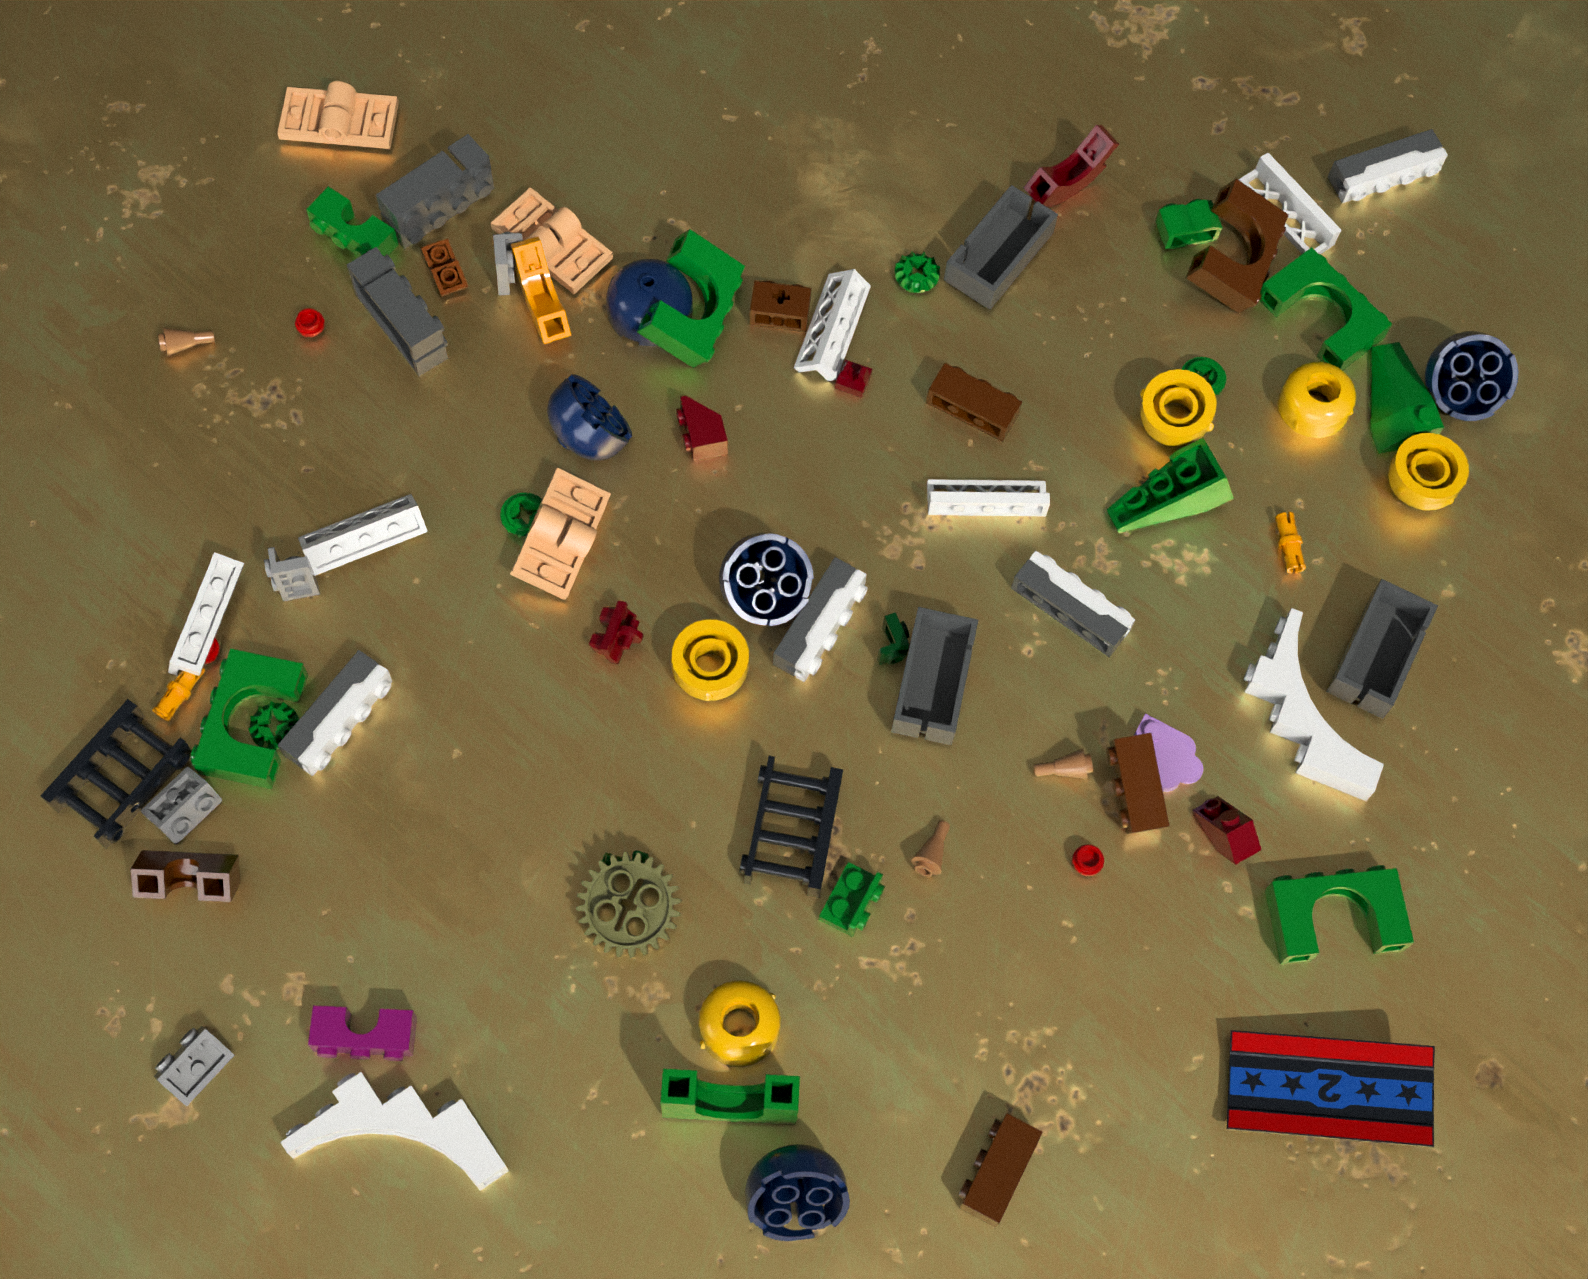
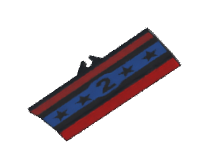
M1231 1030L1226 1130L1434 1148L1435 1046Z

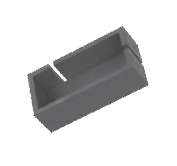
M469 134L448 147V151L465 170L462 171L444 151H441L376 194L382 221L395 229L398 243L403 249L418 243L426 234L442 227L447 220L456 214L463 213L471 204L480 198H485L494 189L489 155Z
M1011 185L966 238L964 245L961 244L947 261L944 281L991 310L1054 233L1058 214L1037 201L1034 204L1031 219L1028 220L1032 197Z
M375 247L346 264L356 297L418 376L448 359L446 352L448 343L442 334L445 331L443 324L437 316L431 317L427 312L428 307L420 295L415 297L411 291L412 287L408 279L404 275L399 276L396 273L395 264L387 254L383 256Z
M1381 579L1366 604L1326 692L1351 704L1354 700L1359 701L1357 707L1383 719L1394 706L1424 639L1425 631L1429 628L1438 605Z
M918 607L891 729L892 733L915 738L919 737V733H924V740L952 745L978 619Z

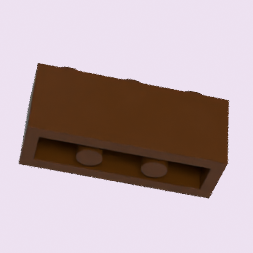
M944 363L928 389L926 404L1003 442L1019 416L1022 401L1018 400L1012 393L1002 392L992 387L986 380L977 379L967 374L960 367Z
M1152 733L1109 741L1110 747L1106 748V755L1109 766L1114 765L1116 778L1112 779V786L1115 797H1120L1122 809L1118 810L1121 828H1126L1127 834L1169 827Z
M1008 1113L1005 1114L1002 1121L995 1119L987 1137L993 1140L987 1151L981 1148L973 1164V1167L978 1169L973 1181L966 1179L959 1192L958 1197L963 1199L959 1209L996 1228L1007 1209L1043 1132Z

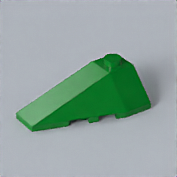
M1400 342L1372 346L1370 349V379L1372 380L1370 431L1378 454L1397 451L1401 444L1413 435L1420 433L1440 434L1444 426L1435 401Z
M1204 438L1175 451L1169 456L1170 461L1160 470L1155 468L1148 474L1149 479L1141 486L1131 488L1106 509L1118 533L1207 512L1234 499L1227 477Z

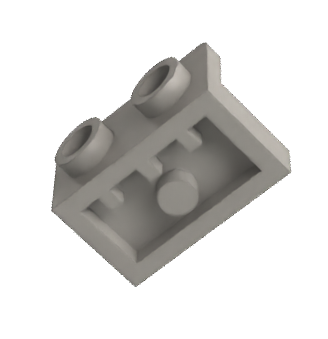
M505 232L493 235L499 296L510 295L509 284L515 283L514 270H516V263L510 244L523 241L522 233Z
M268 548L269 559H264L266 574L268 578H271L274 592L279 591L283 602L320 595L319 585L307 556H292L284 561H280L275 548Z
M187 766L140 811L174 844H178L222 802V798L208 782Z
M203 1026L198 1030L195 1028L189 1030L179 1042L182 1047L173 1056L168 1053L155 1067L158 1071L154 1075L156 1080L186 1107L235 1056Z

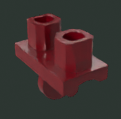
M618 601L616 607H603L600 614V623L607 627L605 634L595 632L592 634L589 646L594 652L604 655L613 664H619L624 649L629 650L632 643H641L644 637L643 633L637 630L640 622L636 620V614L627 608L628 604L624 601Z

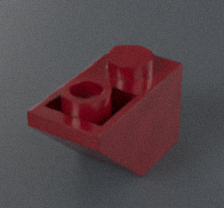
M686 395L680 396L681 408L676 409L679 426H685L686 434H682L684 448L686 452L691 451L693 461L728 455V440L722 416Z
M1217 796L1208 799L1201 806L1192 810L1193 815L1217 852L1236 865L1261 851L1253 819L1221 797Z

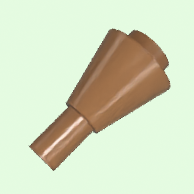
M163 327V333L158 334L160 351H166L167 356L191 348L195 344L214 342L213 330L193 333V331Z
M1083 748L1057 758L1054 762L1034 764L1036 776L1056 774L1057 776L1088 779L1087 773L1093 772L1091 754H1084Z
M939 821L933 835L912 858L911 863L920 875L931 877L941 873L944 840L950 828L949 823Z

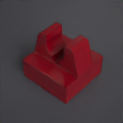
M845 360L835 383V389L862 398L873 369Z

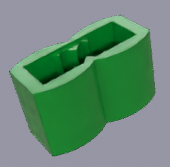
M1194 199L1186 205L1170 203L1159 209L1155 222L1165 249H1177L1190 244H1206L1219 238L1222 225L1218 215L1212 212L1214 205L1212 200Z

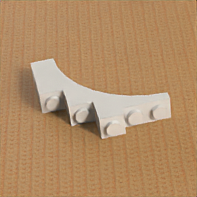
M1291 608L1286 618L1280 616L1274 630V633L1278 634L1276 643H1270L1266 655H1261L1255 665L1249 664L1243 679L1248 682L1245 693L1275 704L1269 720L1273 722L1270 733L1300 744L1294 761L1299 762L1296 774L1367 801L1375 792L1384 764L1361 753L1343 740L1323 719L1310 699L1302 679L1298 660V631L1303 612Z
M362 1072L357 1075L351 1073L337 1083L338 1087L332 1092L339 1103L336 1105L331 1103L316 1112L314 1120L306 1125L301 1123L294 1126L286 1133L287 1138L280 1142L287 1154L294 1159L317 1145L342 1137L362 1134L396 1135L421 1142L441 1152L463 1169L480 1191L509 1171L462 1099L457 1102L451 1100L437 1110L439 1115L433 1118L412 1085L406 1089L403 1086L394 1090L388 1095V1101L383 1104Z

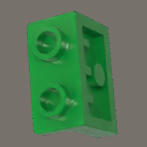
M848 862L818 920L851 937L854 936L857 929L863 931L871 913L867 912L871 901L877 903L885 889V886L881 884L883 874L877 871L876 875H873Z

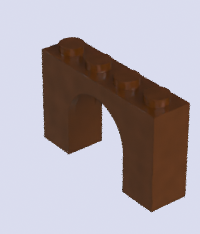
M1234 179L1219 190L1212 212L1234 226L1242 234L1248 248L1247 264L1243 265L1233 261L1210 245L1194 255L1186 279L1237 313H1241L1249 307L1253 308L1256 306L1261 298L1260 291L1263 283L1269 277L1270 271L1268 269L1271 261L1277 255V245L1279 239L1286 231L1285 223L1289 214L1238 179Z

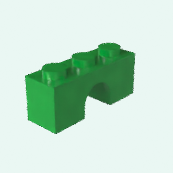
M329 186L306 209L310 220L309 225L316 233L327 235L339 248H347L353 252L356 258L375 247L383 256L386 254L389 256L399 245L395 229L374 215L361 225H349L348 223L355 217L351 201Z

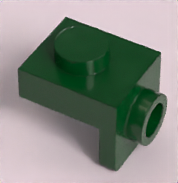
M895 612L884 616L882 629L889 645L878 650L877 660L879 665L899 663L908 654L910 644L907 638L910 637L906 623L904 621L900 622Z

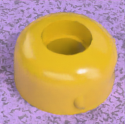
M1321 361L1309 362L1299 366L1288 376L1279 394L1278 408L1284 422L1295 432L1307 437L1324 438L1340 431L1346 424L1349 416L1353 414L1356 392L1350 377L1339 367ZM1308 392H1321L1327 397L1329 402L1317 401Z
M1181 369L1168 370L1157 375L1150 381L1146 389L1141 390V421L1146 432L1157 442L1171 447L1187 446L1213 430L1214 425L1212 421L1217 404L1215 393L1211 385L1197 373ZM1169 403H1179L1187 407L1191 414L1185 418L1176 419L1167 414L1164 406Z
M1420 433L1406 439L1396 451L1389 465V484L1393 493L1406 505L1423 511L1437 510L1454 502V499L1467 482L1469 465L1462 449L1449 438L1440 434ZM1416 468L1426 469L1431 472L1436 481L1424 480L1419 476Z
M705 619L692 623L679 633L673 644L671 663L674 678L680 688L696 699L717 701L727 698L742 686L747 677L749 649L745 638L734 626L724 621ZM705 654H716L721 656L725 663L720 669L708 672L698 667L696 660Z
M742 980L726 982L716 987L707 995L699 1012L700 1048L705 1049L720 1063L731 1067H746L762 1061L771 1053L777 1044L780 1034L781 1016L778 1005L774 1000L776 995L768 992L756 983ZM735 1009L748 1011L754 1017V1029L745 1036L731 1035L723 1024L729 1012Z

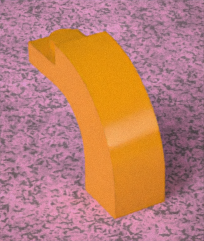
M539 237L510 244L520 285L531 317L543 343L546 344L572 336L565 309L554 289Z

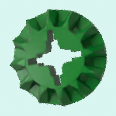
M912 251L907 256L902 255L895 266L896 281L902 288L913 293H923L931 290L937 284L940 277V266L936 264L934 257L926 256L925 252L915 254ZM913 267L916 269L923 268L922 275L918 272L912 274Z
M1196 357L1187 361L1181 369L1197 373L1201 377L1209 374L1207 382L1211 385L1215 396L1220 395L1225 387L1226 373L1223 367L1213 359Z
M518 493L504 502L500 517L502 525L509 534L513 533L519 538L527 535L542 498L532 493ZM520 507H523L527 514H532L529 516L528 524L522 518H519L521 517Z
M270 701L268 705L258 706L257 712L250 716V727L248 729L253 741L258 746L279 750L278 744L299 721V717L296 711L286 703ZM273 715L278 722L282 723L277 726L276 736H274L269 727H266V725L271 724Z

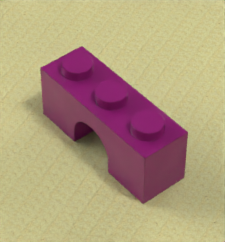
M313 1005L308 1046L313 1052H317V1056L336 1058L337 1053L350 1054V1058L367 1060L370 1059V1055H384L383 1059L388 1061H403L404 1056L413 1057L417 1016L413 1010L380 1009L375 1028L366 1034H356L350 1029L352 1014L347 1007Z

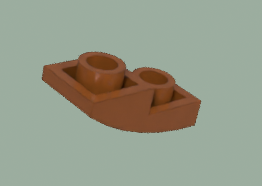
M448 238L421 247L422 255L441 297L468 288Z

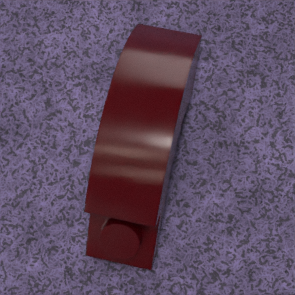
M1096 125L1068 158L1052 167H1039L1023 189L1035 202L1038 201L1046 207L1063 203L1088 186L1106 168L1107 165L1104 162L1118 147L1119 143L1102 125Z

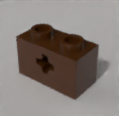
M768 280L763 282L754 281L749 325L806 332L812 288L799 284H777Z

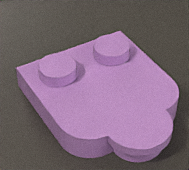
M1145 713L1134 735L1152 733L1163 792L1173 791L1180 782L1184 784L1197 782L1203 774V764L1195 756L1196 745L1192 738Z

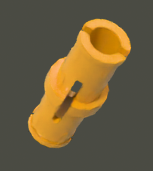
M1286 512L1275 516L1280 536L1278 545L1283 550L1287 573L1292 574L1293 568L1295 573H1299L1306 569L1301 550V544H1303L1302 537L1298 535L1294 513L1288 512L1287 517Z
M202 669L200 676L181 671L174 681L171 680L167 684V691L152 711L163 720L170 721L182 702L190 698V691L205 673V669Z

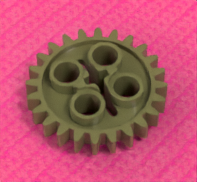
M624 852L622 861L619 862L615 855H610L611 865L608 866L600 860L599 866L601 871L598 873L590 869L588 872L593 880L591 882H581L588 890L587 893H577V897L584 899L585 904L576 907V910L585 911L586 914L578 922L589 923L590 927L585 931V936L595 933L597 936L594 939L593 945L596 946L604 941L606 943L604 947L605 953H608L614 946L616 947L617 957H621L624 950L628 949L630 958H633L636 954V948H639L643 955H647L648 944H651L655 949H659L660 946L657 938L661 937L662 939L669 940L670 937L665 931L666 928H677L675 923L670 920L671 917L681 916L680 912L673 909V905L681 903L682 899L673 898L672 895L680 888L679 886H669L668 883L674 876L673 874L662 875L665 868L664 864L653 868V857H649L645 863H642L641 853H637L634 861H631L628 852ZM619 874H626L630 879V886L625 892H618L614 887V879ZM642 878L644 882L633 900L637 908L627 912L620 931H616L615 926L625 910V906L621 904L622 900L631 898L638 879ZM648 888H654L659 893V901L651 907L647 906L642 898L644 891ZM605 903H611L616 910L615 917L609 922L604 921L599 913L600 908ZM634 917L641 918L645 924V929L639 936L631 934L628 929V924Z

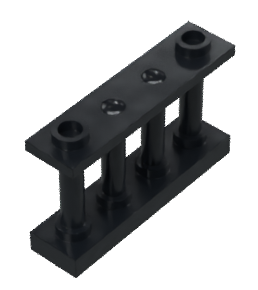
M129 699L125 701L41 794L43 800L58 813L64 807L69 806L97 827L99 830L94 834V837L106 849L111 843H116L120 840L125 832V827L176 770L186 765L192 752L186 741L181 737L172 746L144 726L142 720L145 716L139 707ZM129 734H135L164 755L152 770L120 748L121 743ZM107 759H115L142 779L130 795L99 772V768ZM85 783H93L121 804L109 819L77 797V792Z
M769 755L767 766L761 765L758 783L763 784L749 855H742L739 873L745 874L744 884L751 885L753 872L803 881L802 885L808 886L807 896L820 898L843 769L831 767L829 777L823 776L822 779L774 770L775 756ZM771 783L819 791V795L825 796L824 806H817V809L768 800ZM765 812L814 821V825H820L818 837L811 836L810 839L762 830ZM759 842L808 851L809 855H814L812 867L806 866L804 869L756 860Z

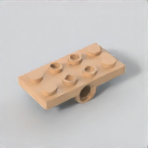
M341 81L331 82L327 90L287 87L277 133L279 139L390 149L399 105L398 97L356 93L350 84Z
M531 187L491 222L492 229L498 234L505 232L522 233L523 240L538 236L541 240L550 276L572 294L579 291L613 259V252L582 229L579 219L571 210L566 207H561L558 210Z
M556 468L510 575L565 600L571 591L584 557L594 542L597 526L611 493Z

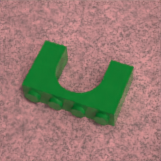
M689 229L675 238L666 262L691 277L700 287L705 302L702 318L700 320L691 319L660 300L650 306L648 312L653 313L652 317L646 313L641 320L637 333L694 368L704 362L707 363L715 352L713 345L724 329L723 320L733 306L734 301L732 298L735 291L742 284L743 278L741 275L745 265Z
M1312 247L1263 283L1260 291L1261 298L1259 301L1276 318L1304 298L1318 297L1333 303L1343 315L1344 326L1323 342L1316 357L1322 362L1339 367L1341 370H1345L1368 352L1372 346L1381 342L1392 326V323L1384 313L1378 311L1363 293L1358 292L1343 274L1338 273L1327 262L1326 258L1318 254Z
M230 649L228 657L224 658L221 662V678L218 687L215 686L211 692V708L209 714L205 715L202 719L200 727L202 735L199 744H195L192 749L191 762L200 775L272 789L281 763L276 750L241 743L233 739L229 734L230 718L240 704L254 697L267 696L300 703L308 673L303 663Z
M1384 865L1367 868L1365 872L1356 873L1354 869H1343L1335 872V875L1324 876L1323 872H1313L1306 874L1304 878L1293 879L1291 875H1284L1274 878L1265 889L1280 964L1312 961L1319 954L1312 920V910L1315 901L1325 896H1340L1358 906L1367 922L1373 954L1405 951L1414 943L1397 868L1386 869Z
M663 1069L660 1102L662 1118L796 1125L799 1107L800 1076L766 1074L764 1083L733 1086L702 1081L697 1077V1070Z

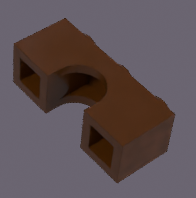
M141 850L130 869L133 898L166 899L169 892L174 889L192 887L197 889L198 901L231 902L240 885L239 855Z

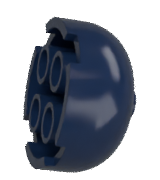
M640 259L622 267L612 278L606 294L607 315L615 332L620 337L624 336L639 342L640 346H658L637 333V330L646 313L652 317L653 313L648 312L650 306L660 300L683 315L692 318V291L685 276L673 265L658 259Z
M1478 331L1457 333L1442 341L1430 355L1425 368V386L1435 401L1436 406L1446 414L1463 421L1483 420L1493 416V412L1497 411L1507 399L1510 400L1518 383L1519 371L1517 360L1510 349L1496 337Z
M571 374L553 391L549 398L547 406L549 423L559 443L564 448L588 460L601 461L609 459L628 444V440L632 437L630 426L615 405L611 407L602 396L598 395L601 391L583 377Z
M763 532L751 534L736 542L725 555L719 573L720 590L729 608L748 622L768 626L783 624L800 613L809 600L807 598L810 594L812 579H814L811 562L805 551L796 542L775 533Z
M787 1145L767 1153L752 1168L746 1182L745 1198L750 1223L753 1222L761 1228L764 1236L779 1241L815 1238L812 1230L824 1229L829 1225L836 1227L846 1216L850 1205L847 1182L841 1166L830 1154L810 1145ZM791 1202H795L799 1225L806 1229L791 1230L783 1227L792 1219Z

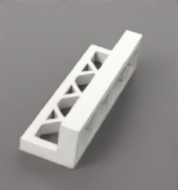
M1269 153L1259 158L1257 166L1253 171L1239 179V181L1265 199L1279 200L1282 204L1281 210L1289 214L1288 218L1296 219L1301 224L1300 229L1290 228L1285 223L1286 231L1284 233L1285 237L1301 254L1310 249L1304 243V237L1313 238L1320 244L1314 249L1318 254H1322L1335 245L1341 229ZM1258 178L1265 185L1264 190L1254 189L1249 182Z
M855 269L828 274L794 369L799 373L817 370L827 381L837 380L871 287ZM841 282V285L834 290L836 283ZM833 304L832 309L825 314L826 310ZM824 328L823 333L816 338L817 333ZM815 352L813 360L807 361L809 356Z
M928 479V515L1046 517L1050 505V493H1046V481ZM934 489H946L949 492L934 491ZM967 489H975V490L978 491V492H965V491H966ZM997 489H1004L1006 492H995V491H996ZM1039 490V493H1028L1024 491Z
M412 494L300 536L298 540L316 576L428 531Z
M214 552L169 662L168 673L178 676L179 671L182 670L200 676L243 569V562Z

